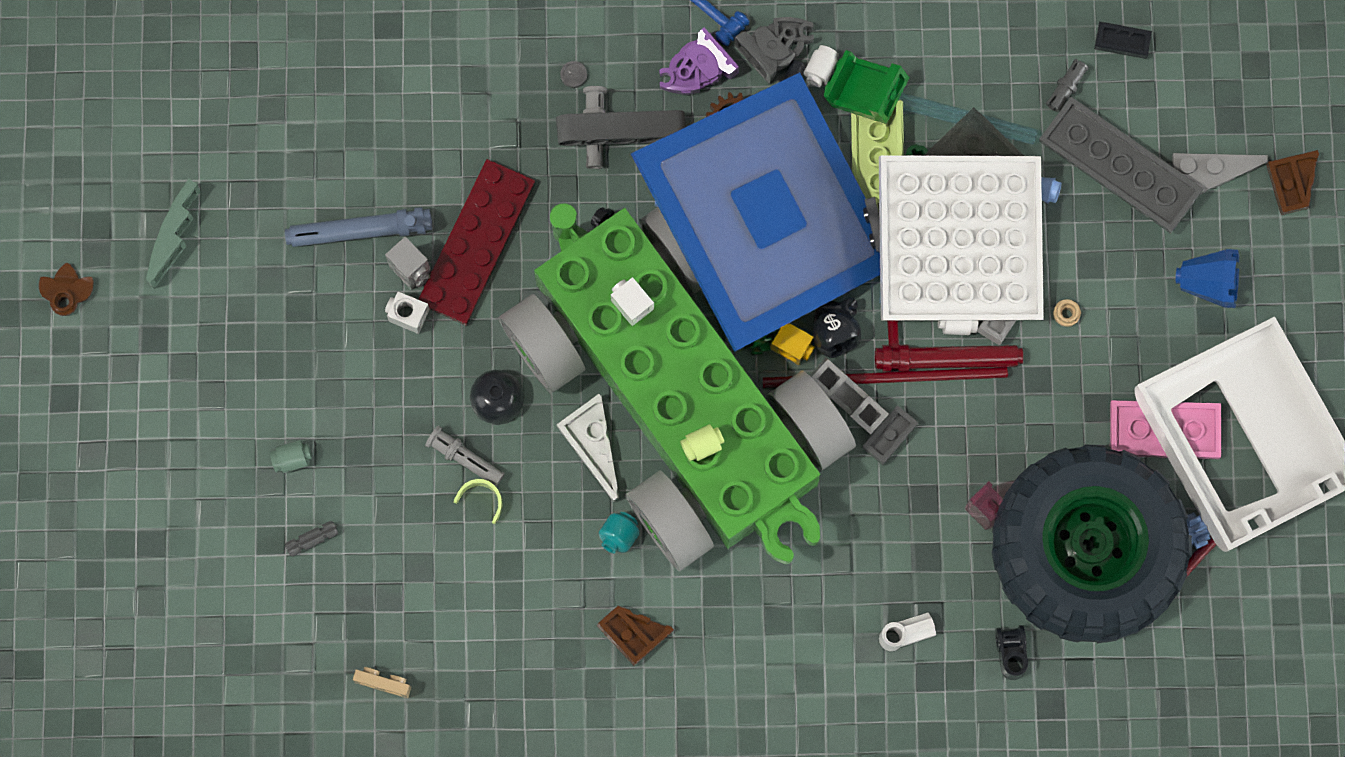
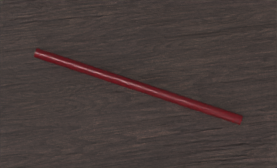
M1007 367L853 373L846 375L856 384L1008 378ZM793 376L762 377L763 388H777Z

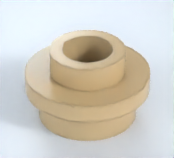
M1068 299L1058 302L1053 311L1054 319L1064 327L1075 325L1081 316L1079 305ZM1069 310L1072 316L1065 318L1062 315V311Z

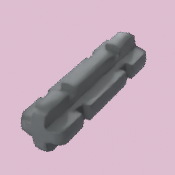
M329 521L323 524L320 529L316 527L298 536L299 539L295 540L294 538L286 542L285 547L290 556H295L301 553L302 549L307 550L324 542V539L327 537L330 539L336 536L338 530L334 522Z

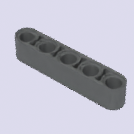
M681 110L564 114L556 117L558 145L654 143L686 127L685 112Z

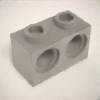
M406 237L385 254L389 267L411 290L416 286L418 288L423 286L430 278L431 269L428 259Z

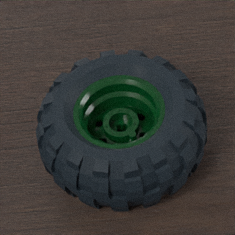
M1085 444L1082 447L1071 449L1065 447L1047 454L1041 460L1027 467L1016 478L1004 495L996 513L992 529L993 548L991 552L994 569L998 572L1003 586L1002 590L1011 604H1015L1026 616V620L1040 630H1047L1058 635L1060 639L1076 643L1083 641L1097 642L1099 644L1117 641L1128 635L1136 634L1152 624L1169 608V605L1180 592L1187 577V567L1192 556V536L1189 535L1188 516L1181 499H1177L1171 490L1170 482L1157 469L1153 470L1140 460L1141 457L1125 450L1107 449L1104 445ZM1088 513L1090 520L1083 522L1080 519V514ZM1107 522H1114L1116 530L1110 531L1106 526ZM1065 530L1070 536L1069 539L1062 540L1059 537L1060 531ZM1088 540L1094 542L1092 546L1096 547L1091 552L1085 550L1087 546L1083 545ZM1115 548H1119L1122 551V557L1119 559L1115 558L1112 554ZM1073 557L1076 561L1075 566L1067 567L1065 559ZM1094 566L1102 572L1098 577L1092 574Z

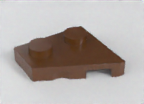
M621 606L614 608L597 624V627L633 666L640 662L674 631L669 625L663 626L651 621V618L641 614H633L630 610Z

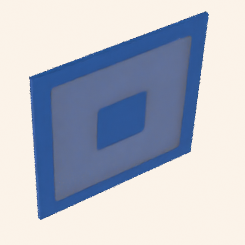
M800 73L631 153L734 352L880 275V253L871 246L869 234L872 233L870 223L866 222L863 214V208L866 207V198Z

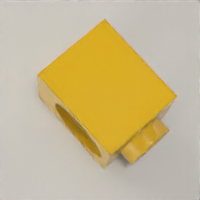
M788 323L779 330L771 344V350L799 365L802 359L807 361L815 348L811 345L814 337Z

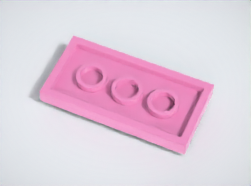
M1111 400L1110 449L1116 451L1125 450L1138 457L1168 458L1138 402ZM1181 402L1173 407L1171 412L1197 459H1220L1221 403Z

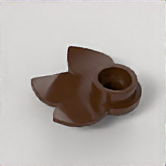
M65 263L57 271L54 279L40 277L39 280L40 294L43 298L50 301L52 310L60 316L72 314L76 310L78 303L89 298L94 286L92 277L79 279L76 271L69 263ZM63 299L69 300V304L66 307L60 306V302Z

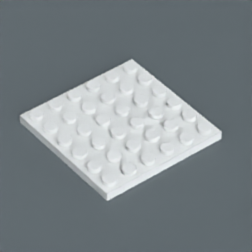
M879 156L881 321L1043 320L1041 156Z

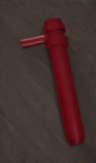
M887 321L888 345L875 348V369H882V372H891V369L909 371L910 368L1017 367L1018 364H1023V349L1017 348V345L909 347L908 344L899 345L898 321Z

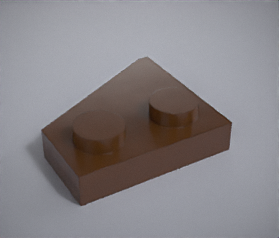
M1318 150L1270 161L1266 164L1281 215L1305 210L1309 207L1311 188L1315 177L1314 172L1319 156Z

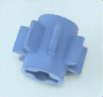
M1194 512L1187 515V526L1189 535L1192 536V545L1198 549L1208 544L1207 540L1210 539V533L1201 516L1196 517Z

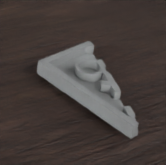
M1173 153L1172 167L1202 187L1203 192L1201 194L1232 181L1235 177L1248 171L1251 172L1268 162V155Z

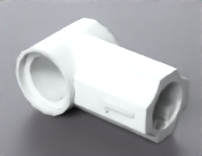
M928 612L900 622L887 624L879 635L880 645L887 651H896L900 647L936 636L932 617ZM886 632H897L900 638L899 642L892 643L888 641Z

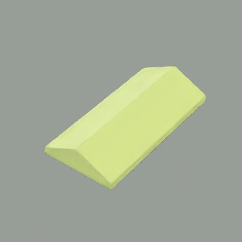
M901 100L897 102L887 124L851 113L852 173L866 199L872 197L879 199V156H904L903 101Z

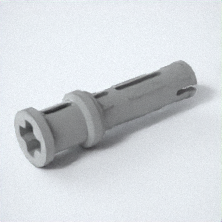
M602 86L584 87L583 93L586 94V109L583 110V113H607V110L604 109V95L607 94V88ZM586 145V168H603V145Z
M438 425L425 444L426 447H433L444 454L446 460L452 461L454 459L479 477L491 482L495 487L498 486L505 475L504 472H501L483 458L462 446L463 442H461V439H454L442 431L441 426ZM469 459H470L471 461H473L474 463H476L477 465H479V466H481L482 468H484L485 470H487L488 472L484 471L483 469L479 468L478 466H476L475 464H473L472 462H470Z

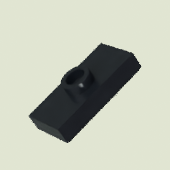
M1099 21L1094 49L1147 59L1152 31Z

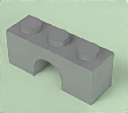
M827 357L810 374L825 394L846 411L869 434H872L889 415L885 409Z

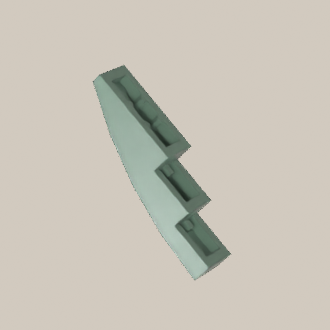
M189 178L173 201L161 225L151 254L146 281L153 289L156 288L186 247L180 236L194 219L187 209L201 192L198 185Z

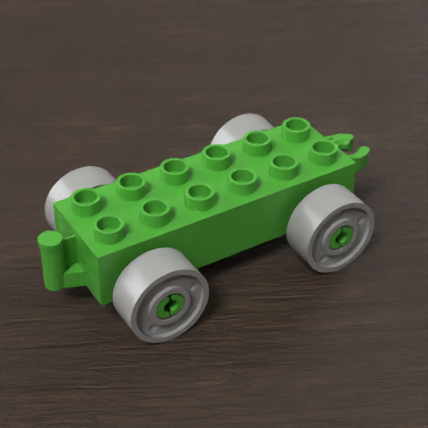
M556 205L551 210L550 222L553 228V235L559 242L561 252L534 270L536 285L553 307L555 313L551 314L545 305L534 294H531L500 315L498 320L521 358L550 394L586 370L579 354L572 345L578 342L684 489L679 491L673 482L659 470L625 494L637 518L664 556L678 571H681L714 548L708 532L701 523L703 519L708 521L727 549L755 531L761 538V544L766 553L774 560L784 564L792 562L794 553L789 546L783 545L779 541L777 531L783 523L795 522L799 524L803 530V537L806 542L811 546L817 545L820 539L818 521L815 515L807 507L801 505L798 499L818 486L821 475L818 470L823 471L856 447L851 431L829 397L810 375L800 371L767 394L769 403L766 401L689 296L699 292L701 287L659 207L639 219L642 230L626 208H623L602 224L587 232L577 225V213L571 205ZM632 277L654 302V310L633 326L611 301L612 288L620 281L625 279L627 282ZM709 424L713 429L718 427L724 439V443L720 444L722 450L699 461L696 459L689 461L680 443L681 440L686 439L685 435Z

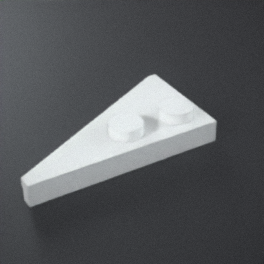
M598 394L559 422L557 427L612 501L615 502L619 499L602 397Z

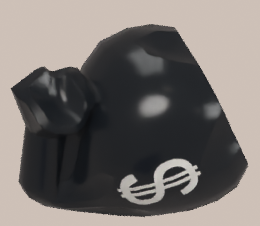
M854 297L842 302L829 301L818 307L815 311L813 340L817 349L828 358L839 357L855 349L860 343L861 327L858 320L854 318L858 307Z

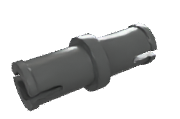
M1074 59L1064 77L1059 78L1057 81V88L1045 103L1047 107L1053 111L1056 110L1057 113L1061 111L1070 95L1075 94L1077 91L1076 86L1085 72L1088 71L1089 68L1086 64Z

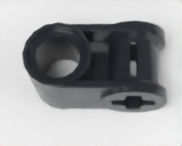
M1024 625L1006 630H1001L1000 627L995 628L997 651L999 652L1001 672L1009 680H1018L1028 668ZM1009 660L1019 661L1022 667L1021 671H1010L1007 662Z

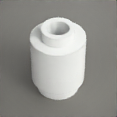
M820 45L818 50L813 52L804 71V75L807 77L806 81L815 87L826 85L834 73L839 54L830 47Z
M978 320L938 321V328L942 329L943 334L970 335V333H977Z

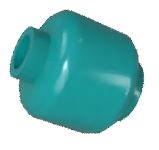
M625 512L612 513L599 530L602 547L612 554H615L616 551L620 553L627 552L640 534L637 520Z

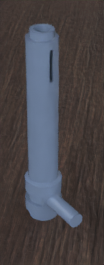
M423 207L414 208V211L408 212L407 209H402L391 214L292 225L289 229H285L286 244H292V247L396 234H399L400 237L410 236L412 232L426 234V231L432 230L430 209L423 210ZM315 232H318V234H315V235L298 236L299 234H307V233H315Z

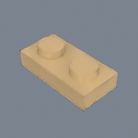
M364 667L363 671H355L353 681L357 684L404 698L409 697L411 687L405 684L407 680L405 678L390 675V679L380 677V671Z

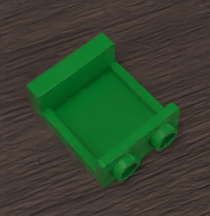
M846 50L843 57L837 62L836 71L831 81L825 86L824 97L833 108L887 124L909 80V76L900 65L892 63L890 68L856 58L851 51Z

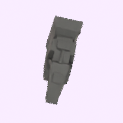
M793 17L773 18V23L767 27L760 26L752 36L745 31L737 35L734 46L770 84L776 77V71L788 67L801 54L804 44L813 43L814 35L806 36L803 34L804 30L813 31V23ZM797 44L796 48L791 50L793 45Z

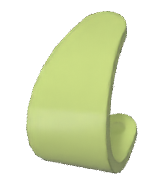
M475 479L465 483L458 491L454 503L457 504L463 493L472 487L483 486L489 488L498 498V510L492 521L493 524H496L501 515L503 505L501 495L495 485L484 479Z

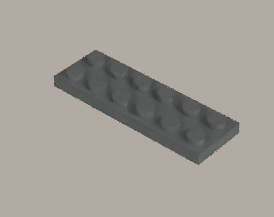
M1070 97L1039 139V142L1170 234L1203 192L1202 187L1073 97Z

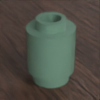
M302 440L278 446L276 450L270 452L272 465L276 473L280 471L286 473L309 466V460L313 459L309 444H303Z

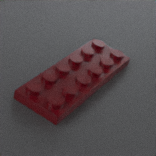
M486 159L418 300L427 303L430 310L465 326L468 325L535 186V180Z

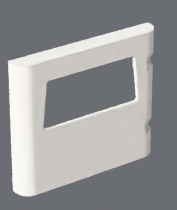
M1275 317L1135 387V397L1143 414L1204 524L1207 526L1214 542L1224 552L1345 491V440ZM1212 382H1216L1219 385L1277 489V494L1230 512L1224 508L1171 412L1173 407ZM1323 482L1330 490L1324 494L1319 487ZM1252 519L1259 526V528L1253 531L1248 523Z

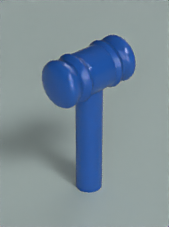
M690 0L721 26L720 31L715 33V37L724 46H729L730 42L734 41L735 37L749 25V19L742 12L736 11L734 16L728 19L707 0Z

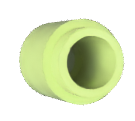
M710 424L685 435L686 439L680 441L689 461L694 459L699 461L722 450L720 444L724 443L719 428L713 429Z

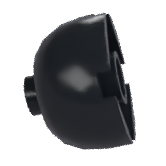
M496 369L484 372L477 377L470 392L472 410L479 419L492 423V425L506 424L515 419L523 407L525 398L522 385L517 378L507 371Z

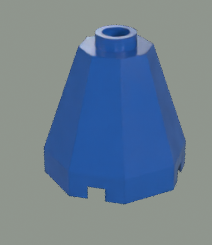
M1226 249L1183 261L1182 267H1177L1176 284H1180L1181 291L1224 308H1235L1239 283V269L1236 268V262L1239 263L1240 258L1239 251Z

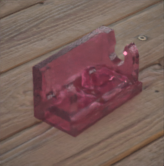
M990 481L968 501L965 510L985 530L991 526L998 511V507L992 500H995L999 506L1003 501L1002 497L992 488L993 484Z

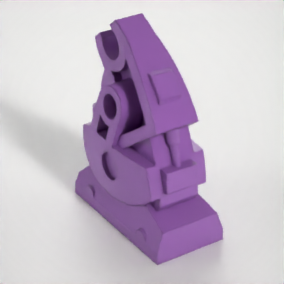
M704 27L698 33V40L687 43L672 58L669 68L660 69V76L668 75L671 78L667 83L660 82V89L682 95L700 93V89L704 88V86L710 84L713 86L717 83L722 75L728 79L733 78L739 74V66ZM682 60L683 62L679 68H676L677 64Z

